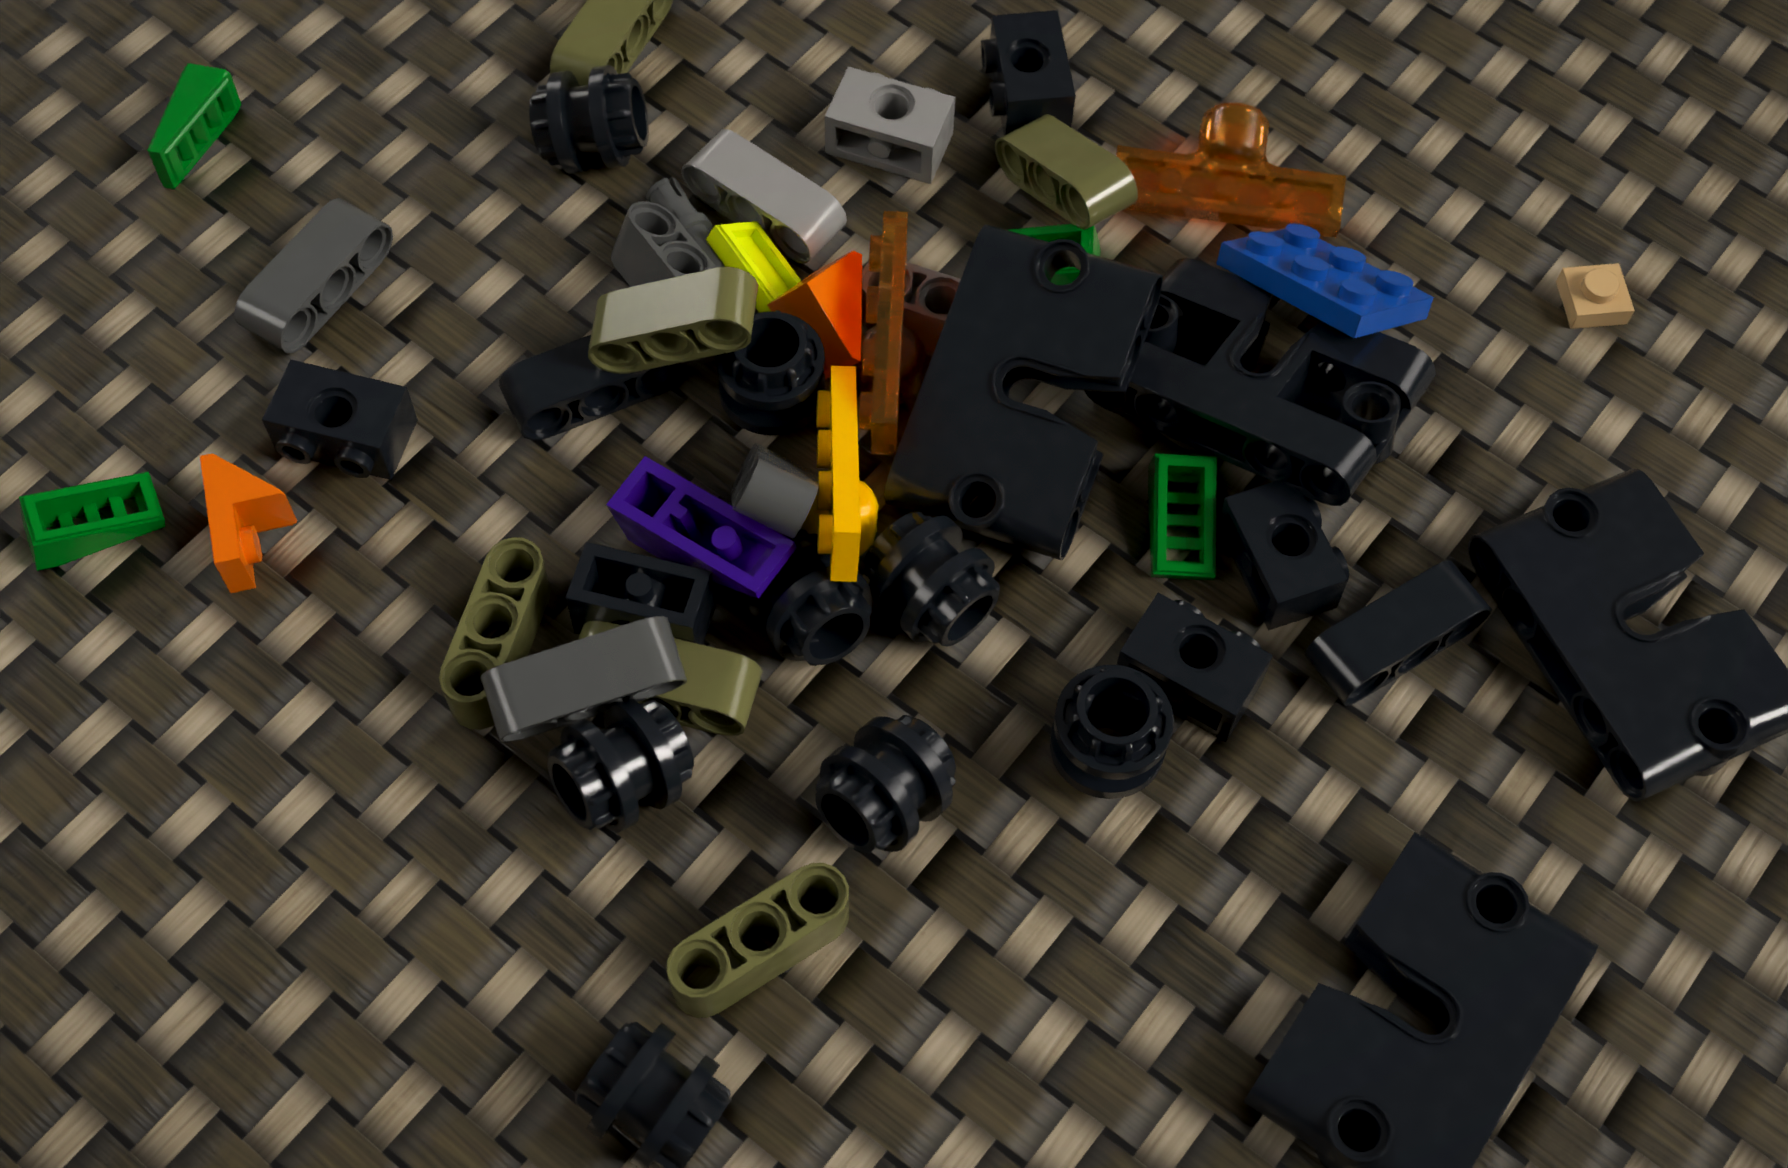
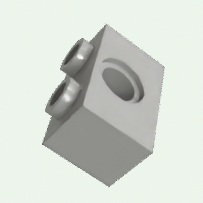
M848 66L825 114V153L931 184L953 135L955 97L940 93L931 88H922L887 78L879 73H870Z

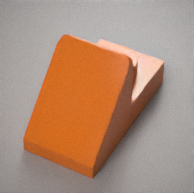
M213 453L201 455L200 462L214 564L230 593L256 588L253 564L262 562V550L257 533L294 525L297 523L296 516L286 495L277 487Z

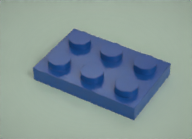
M1288 224L1285 229L1277 231L1250 232L1248 237L1221 243L1216 262L1217 265L1353 338L1427 319L1434 298L1413 287L1414 282L1410 277L1395 271H1382L1366 263V256L1361 252L1347 247H1335L1319 239L1320 233L1306 225Z

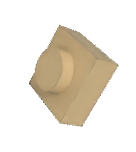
M1619 263L1562 268L1556 280L1570 329L1628 324L1635 311Z

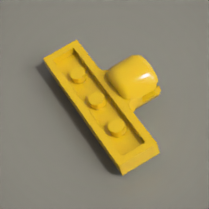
M831 365L829 390L817 391L816 427L828 428V430H818L817 468H828V471H818V492L801 530H806L808 534H818V554H830V581L857 582L859 556H862L875 540L879 505L872 489L865 482L859 480L856 366Z

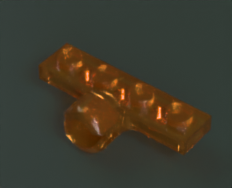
M1228 102L1218 104L1204 113L1200 126L1198 149L1195 153L1180 154L1117 145L1116 156L1127 165L1138 189L1136 203L1125 209L1275 230L1285 229L1288 224H1302L1316 229L1320 236L1334 238L1337 237L1341 228L1346 176L1277 167L1270 164L1266 158L1269 121L1259 109L1243 103Z
M884 211L882 235L870 236L869 272H880L879 286H867L866 323H877V325L868 329L862 335L860 362L854 366H856V385L861 390L859 430H871V454L896 455L899 405L917 394L926 374L924 343L917 333L904 326L908 212Z

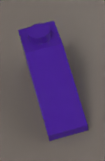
M644 456L606 504L623 533L632 543L659 559L711 571L714 583L758 599L797 549L795 542L734 511L730 504Z

